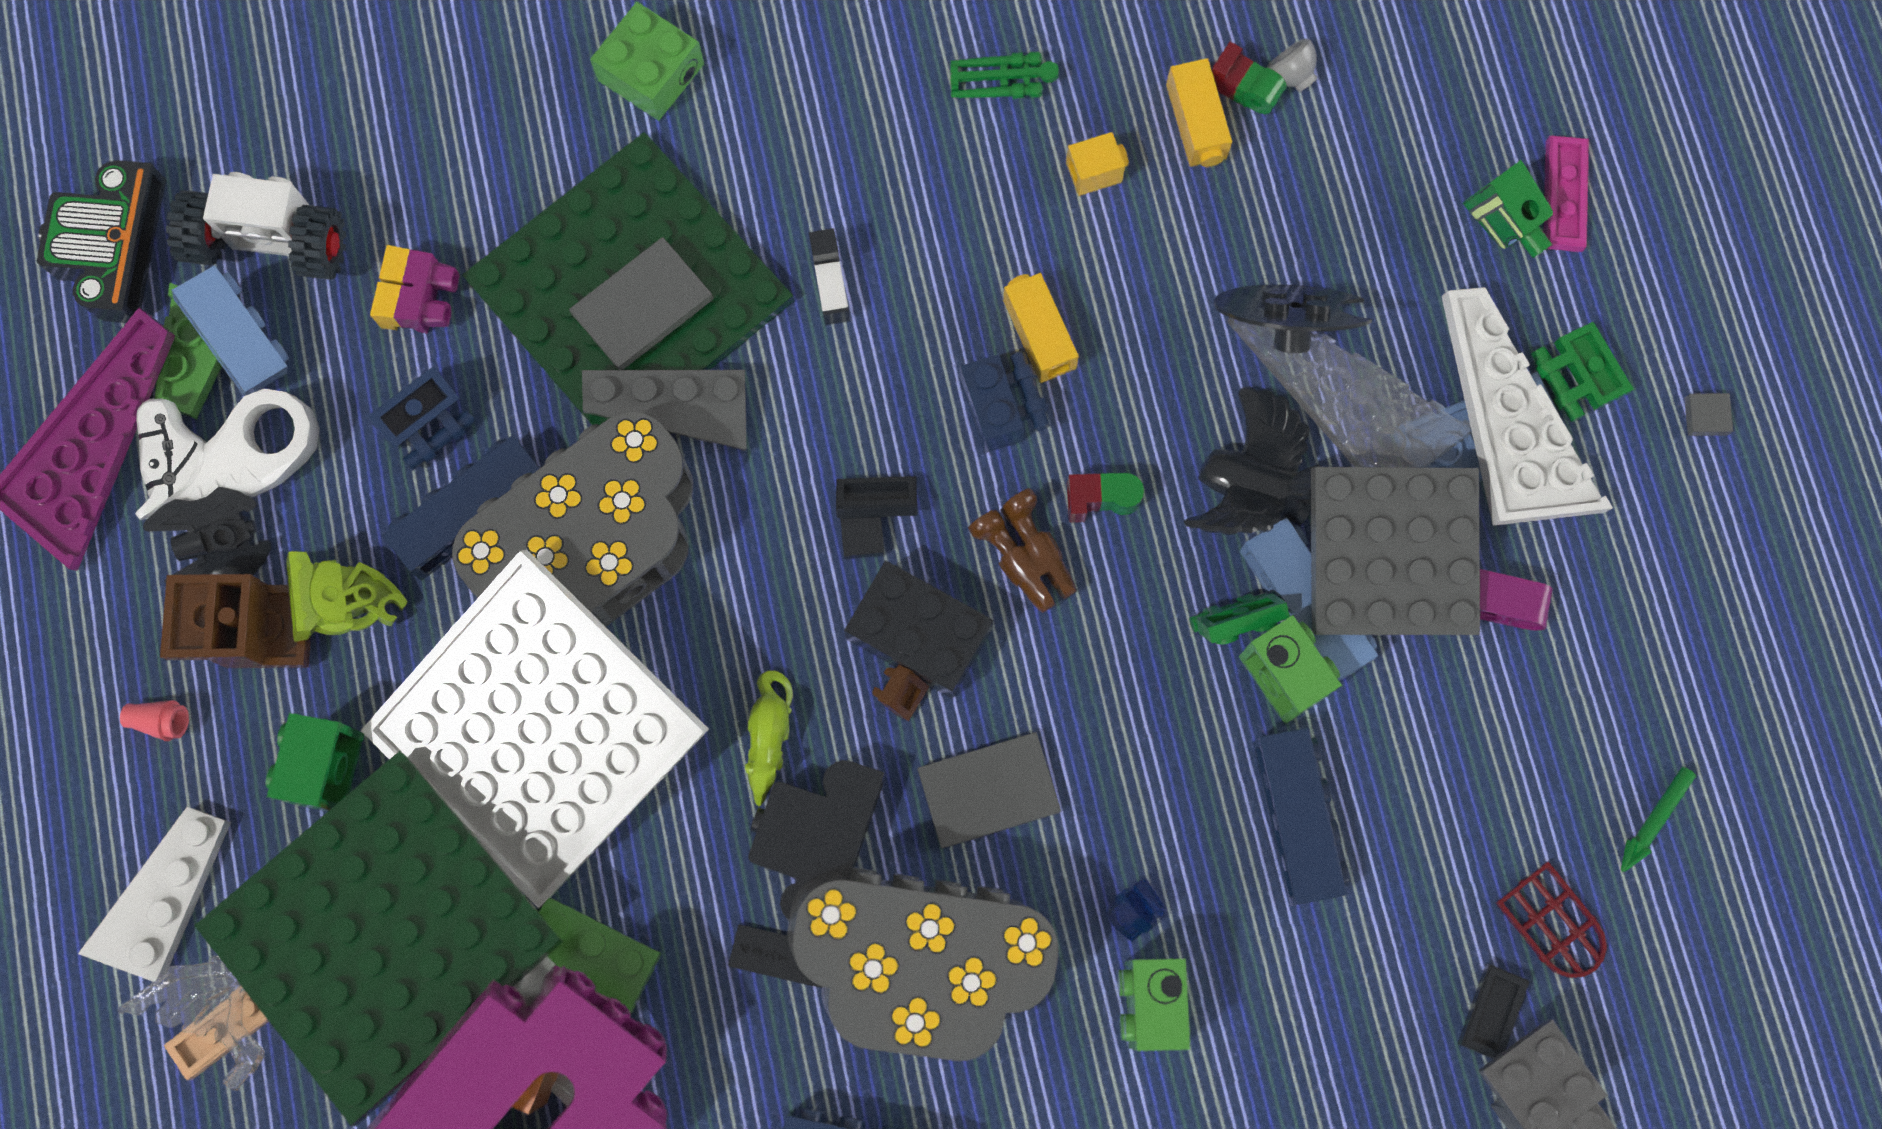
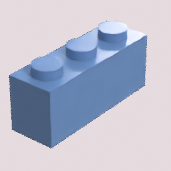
M214 265L172 289V295L177 305L241 394L246 396L259 391L287 374L285 362L289 360V357L276 339L270 342L262 332L261 328L265 327V323L253 306L245 308L237 297L242 292L233 277L228 272L222 275Z

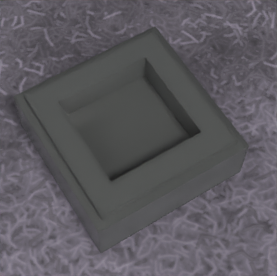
M1729 393L1689 394L1684 398L1688 436H1728L1733 432Z

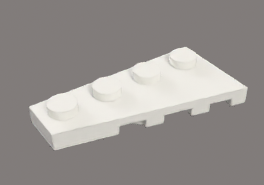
M186 807L78 954L155 983H162L231 822Z

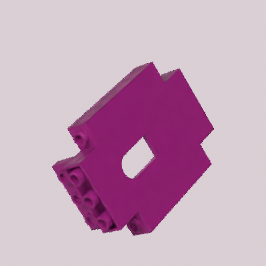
M555 964L544 976L541 991L529 1006L525 1004V998L518 990L510 985L501 986L493 980L366 1129H493L538 1076L547 1072H558L567 1076L575 1089V1095L571 1103L548 1129H666L667 1110L663 1101L649 1090L642 1092L641 1090L666 1062L667 1044L664 1043L663 1035L656 1028L632 1019L630 1011L623 1003L615 998H608L595 990L594 983L579 971L574 972L564 966L560 968Z

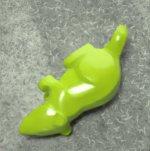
M774 670L765 671L759 675L757 687L761 696L755 701L748 720L747 729L750 733V749L748 751V763L744 766L757 806H761L765 802L768 792L775 782L776 771H780L783 767L781 747L783 741L788 740L789 714L792 712L790 705L793 699V690L788 678ZM777 681L783 685L786 691V702L772 689V682Z

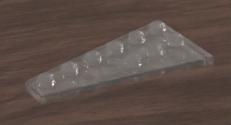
M1228 318L1227 323L1354 467L1426 468L1472 434L1469 421L1465 419L1463 422L1443 411L1445 407L1433 399L1431 402H1428L1410 391L1407 383L1356 352L1351 355L1335 345L1336 340L1325 333L1320 336L1312 331L1310 350L1308 352L1286 353L1274 348L1275 328L1252 325Z

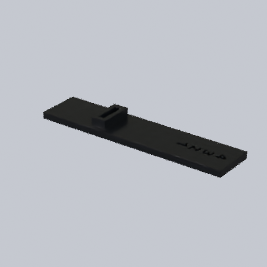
M738 924L728 964L729 967L822 988V986L809 980L800 970L790 951L786 935Z

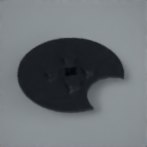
M1253 285L1229 289L1218 294L1214 300L1216 310L1229 318L1252 325L1275 328L1274 348L1286 353L1308 352L1310 350L1312 331L1347 330L1372 323V319L1353 316L1342 312L1338 308L1345 304L1364 303V298L1326 288L1301 285Z

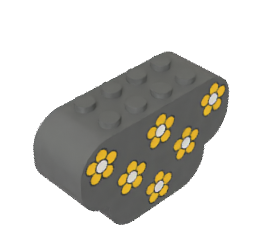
M639 412L621 413L609 418L601 425L594 424L580 434L579 441L568 449L562 448L553 452L546 459L545 465L533 474L526 473L517 478L511 485L512 489L500 498L494 497L484 502L478 508V514L461 527L456 535L452 549L453 563L457 573L470 591L478 598L520 551L527 549L606 627L673 578L683 567L688 556L689 540L678 515L690 501L693 491L692 475L677 443L658 420Z
M853 867L851 868L850 875L841 873L822 874L809 880L801 887L793 900L787 931L790 951L803 974L812 982L822 986L823 1005L837 1032L846 1041L857 1047L953 1061L971 1060L986 1053L996 1043L1002 1032L1006 1013H1018L1033 1008L1046 997L1053 985L1058 959V941L1053 927L1039 912L1016 900L1010 899V894L1003 892L1002 889L978 886L977 893L967 892L968 888L961 886L960 883L936 880L935 887L924 886L925 881L919 880V877L903 874H894L893 881L882 880V875L877 874V871Z

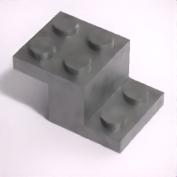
M1553 1020L1544 1021L1478 1070L1498 1098L1490 1106L1507 1129H1616L1598 1104L1599 1101L1607 1096L1606 1092Z

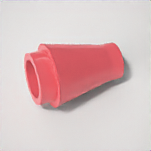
M175 700L141 704L127 703L121 710L120 723L124 728H131L163 741H171L185 734L189 724V713L185 706L179 705Z

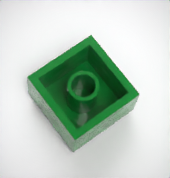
M289 713L287 722L281 725L278 732L277 745L280 748L276 763L271 765L266 776L267 797L297 806L329 811L350 792L364 733L340 722Z

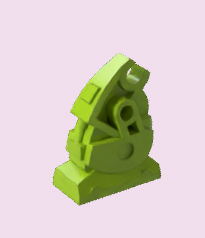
M288 551L286 569L294 642L307 640L314 631L326 635H341L350 631L367 629L376 621L392 626L397 616L388 614L385 611V606L387 604H395L399 610L403 611L408 602L384 574L361 562H358L356 567L340 566L339 563H336V560L321 561V563L312 565L307 552ZM363 613L367 614L362 618L353 619L354 617L359 616Z

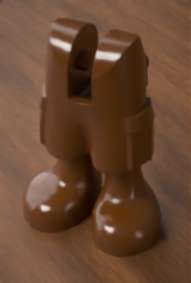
M1027 488L1010 498L1001 507L1002 514L1018 532L1025 546H1017L1005 527L1003 518L996 509L976 519L969 525L968 530L975 539L986 540L1000 551L1003 556L998 564L1017 588H1021L1031 603L1041 613H1044L1055 606V603L1047 587L1041 581V576L1046 574L1052 586L1063 599L1076 593L1077 589L1062 561L1061 549L1050 532H1038L1034 525L1032 510L1036 506L1037 496L1031 488Z

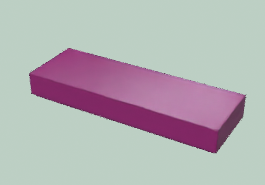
M1549 136L1546 141L1544 197L1553 210V215L1544 222V233L1552 242V245L1547 249L1583 252L1587 247L1589 139Z

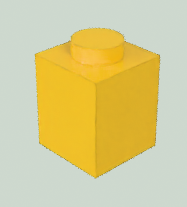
M1113 132L1068 145L1066 164L1078 196L1122 183L1125 167L1129 165L1128 156L1123 144L1117 145Z

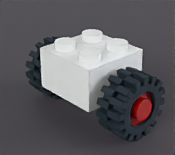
M231 172L229 176L213 174L209 193L182 190L181 193L175 195V200L171 201L170 207L172 212L167 214L170 226H166V233H170L167 244L172 247L170 253L172 256H175L176 261L215 265L217 259L222 257L220 249L225 250L227 243L234 250L289 256V260L293 261L291 265L292 270L296 271L295 274L297 276L331 280L336 278V273L339 274L341 270L339 263L343 264L344 257L342 251L346 250V244H343V239L346 238V231L343 230L345 222L344 219H341L342 213L336 208L309 205L292 182L281 177H269L268 180L253 179L251 176L240 172Z

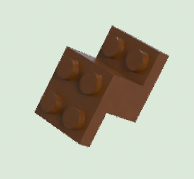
M251 574L167 575L160 658L165 660H209L225 668H309L311 636L307 640L294 642L288 585H268Z

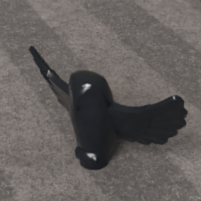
M1243 387L1238 391V397L1246 418L1247 434L1242 453L1214 449L1205 458L1198 479L1212 490L1224 495V497L1216 507L1208 512L1183 521L1185 526L1189 528L1201 529L1209 533L1220 532L1225 535H1234L1239 532H1269L1274 528V524L1285 518L1301 526L1311 512V468L1320 467V465L1316 464L1298 472V466L1302 462L1301 456L1308 450L1305 440L1309 436L1310 428L1307 424L1301 422L1298 411L1290 409L1289 402L1285 397L1275 396L1273 392L1267 389L1257 390L1252 387Z

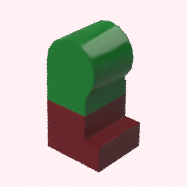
M1229 41L1212 67L1217 91L1245 108L1248 107L1260 114H1269L1287 88L1284 78L1276 71L1262 67L1242 54L1243 48Z
M1129 473L1069 474L1067 480L1069 523L1085 522L1087 511L1112 510L1118 515L1132 514L1141 504L1144 495L1143 483L1137 476Z

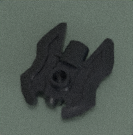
M220 486L207 497L194 501L174 499L164 504L143 525L144 530L148 532L187 530L184 533L171 537L172 551L178 561L197 558V560L172 575H254L267 560L272 545L270 540H260L258 544H253L254 533L257 532L256 523L254 520H248L246 516L242 515L241 511L249 512L257 506V503L240 491Z

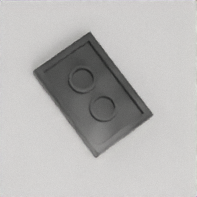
M662 237L572 306L569 311L616 368L623 370L714 298L707 287Z
M1037 732L917 768L941 849L1061 813Z

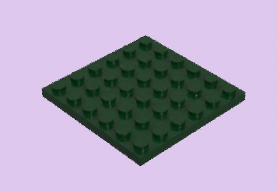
M645 132L641 133L462 274L466 282L591 425H601L608 418L583 413L582 370L618 369L572 316L569 309L662 237L707 287L714 299L623 370H711L794 302V297Z
M398 751L194 925L350 1126H358L407 1082L493 980L501 986L510 985L514 987L564 942L402 751Z

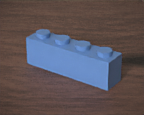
M1285 518L1275 524L1271 531L1262 532L1245 542L1240 553L1266 593H1273L1287 602L1289 615H1294L1298 623L1301 621L1305 622L1312 631L1311 553L1306 547L1308 546V540L1298 525L1292 526L1288 518ZM1314 635L1316 639L1314 646L1321 656L1329 657L1338 668L1340 673L1339 681L1378 657L1374 650L1377 648V645L1372 635Z

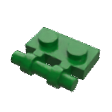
M1594 322L1558 338L1554 345L1560 355L1553 359L1545 346L1531 353L1538 366L1535 371L1538 372L1541 380L1545 379L1556 396L1553 400L1559 411L1564 410L1570 422H1574L1585 415L1578 401L1587 398L1595 411L1628 395L1634 390ZM1567 367L1578 383V386L1570 389L1560 370Z
M1265 592L1256 596L1252 594L1240 596L1237 598V602L1222 607L1212 605L1203 608V613L1189 617L1193 632L1199 631V634L1209 642L1222 645L1238 640L1239 634L1248 631H1268L1277 626L1279 621L1289 618L1290 615L1287 602L1273 593L1267 594Z

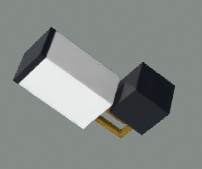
M831 228L809 232L825 325L850 321L835 230Z

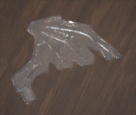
M216 955L208 963L166 967L167 974L155 980L117 1009L120 1014L127 1012L133 1015H140L151 1004L167 1000L155 1012V1023L169 1028L184 1023L182 1032L194 1033L197 1036H206L210 1029L217 1027L214 1032L215 1040L221 1042L231 1052L236 1063L223 1080V1083L234 1091H238L247 1077L256 1072L264 1058L265 1051L242 1023L245 990Z

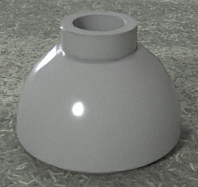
M1302 39L1280 53L1267 66V68L1279 73L1284 78L1287 86L1295 87L1298 92L1310 86L1317 79L1314 73L1317 57L1312 41L1310 39Z

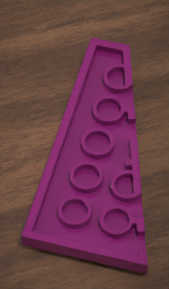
M138 308L0 474V510L71 570L78 571L136 432L137 410L143 402L149 400L176 336L149 313Z

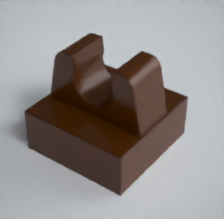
M898 665L896 669L888 667L883 673L890 680L884 690L874 687L872 694L896 716L909 722L929 686L915 673L901 665Z

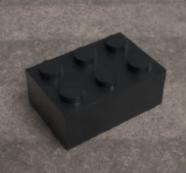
M885 560L844 629L846 640L896 668L898 665H901L911 670L928 686L953 699L990 635L994 620Z

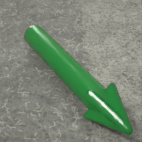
M1685 767L1680 768L1636 836L1631 841L1626 840L1621 866L1622 872H1626L1652 853L1651 849H1649L1650 845L1696 778V774Z

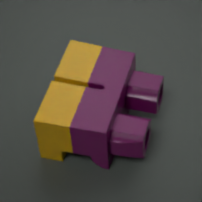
M387 245L379 279L382 282L377 283L370 316L381 329L397 330L398 327H403L428 334L429 327H448L452 314L451 306L448 302L437 301L436 296L438 290L449 292L457 290L460 279L457 269L439 263L432 253Z

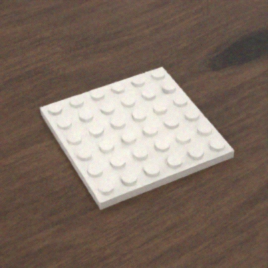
M526 549L520 551L361 731L389 759L398 751L405 753L517 887L540 908L698 742L709 728Z

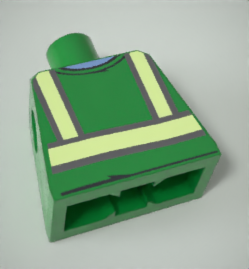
M1521 160L1462 203L1499 247L1503 249L1519 240L1529 255L1534 258L1552 245V242L1539 225L1553 215V210Z

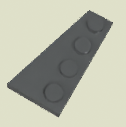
M582 370L583 413L608 419L626 412L644 413L658 420L668 433H675L696 438V440L717 443L746 451L745 370Z

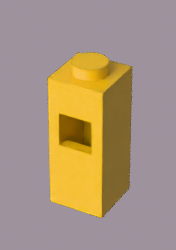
M1206 58L1170 66L1166 86L1189 166H1215L1224 159H1227L1232 139L1209 60Z
M1038 273L1031 277L1029 274H1023L1013 278L1008 283V286L1004 287L1003 302L1028 358L1035 368L1039 382L1043 383L1075 370L1079 355L1042 274Z

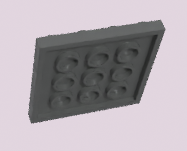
M1311 468L1312 632L1314 635H1480L1479 468Z

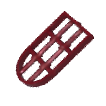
M1549 861L1545 862L1527 878L1520 880L1517 886L1495 902L1537 954L1539 960L1555 974L1567 978L1585 977L1595 972L1604 961L1607 945L1601 926L1597 922L1596 917L1588 911ZM1545 869L1548 870L1564 890L1555 899L1537 878ZM1530 881L1547 900L1545 903L1548 905L1538 913L1535 912L1519 892ZM1513 895L1529 914L1527 917L1530 919L1522 926L1504 905V902ZM1570 897L1588 920L1579 928L1561 908L1563 907L1561 902ZM1553 909L1570 928L1568 931L1571 934L1562 942L1556 938L1544 923L1546 920L1543 917ZM1535 923L1553 943L1551 944L1553 949L1547 954L1541 951L1526 932ZM1591 926L1594 927L1599 938V953L1585 937L1587 934L1584 932ZM1577 938L1595 959L1592 966L1585 971L1581 969L1568 952L1569 948L1567 946ZM1560 952L1576 973L1562 971L1551 963L1550 960Z

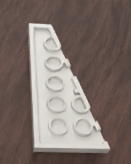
M1486 288L1447 291L1442 296V301L1493 526L1598 514L1613 509L1607 497H1601L1591 478L1594 477V474L1588 464H1582L1571 445L1573 438L1543 386H1537L1527 369L1530 364L1523 352L1518 354L1507 335L1509 328Z

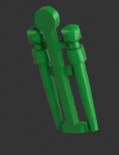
M1039 51L1029 52L1028 55H1023V52H1016L1008 56L951 60V98L1012 97V99H1024L1025 95H1029L1030 98H1039L1043 93L1042 85L1040 82L1030 83V79L1040 78L1045 83H1052L1059 77V68L1052 61L1041 64L1042 56ZM1008 66H1012V68L1017 69H1008ZM959 67H1000L998 70L959 72ZM1023 79L1024 83H1012V86H1008V80ZM1000 80L1001 87L959 90V82Z

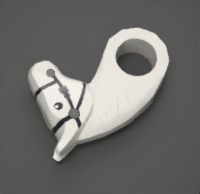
M262 389L244 396L232 410L216 435L206 442L186 427L181 413L174 402L164 398L149 399L143 402L137 410L136 420L140 445V471L149 499L135 514L140 521L148 519L160 507L174 499L187 501L207 497L219 486L240 491L253 498L282 484L305 464L317 449L320 428L313 410L296 396L287 392ZM283 408L288 411L294 422L295 431L293 439L282 451L266 454L260 450L255 442V424L260 416L268 410Z

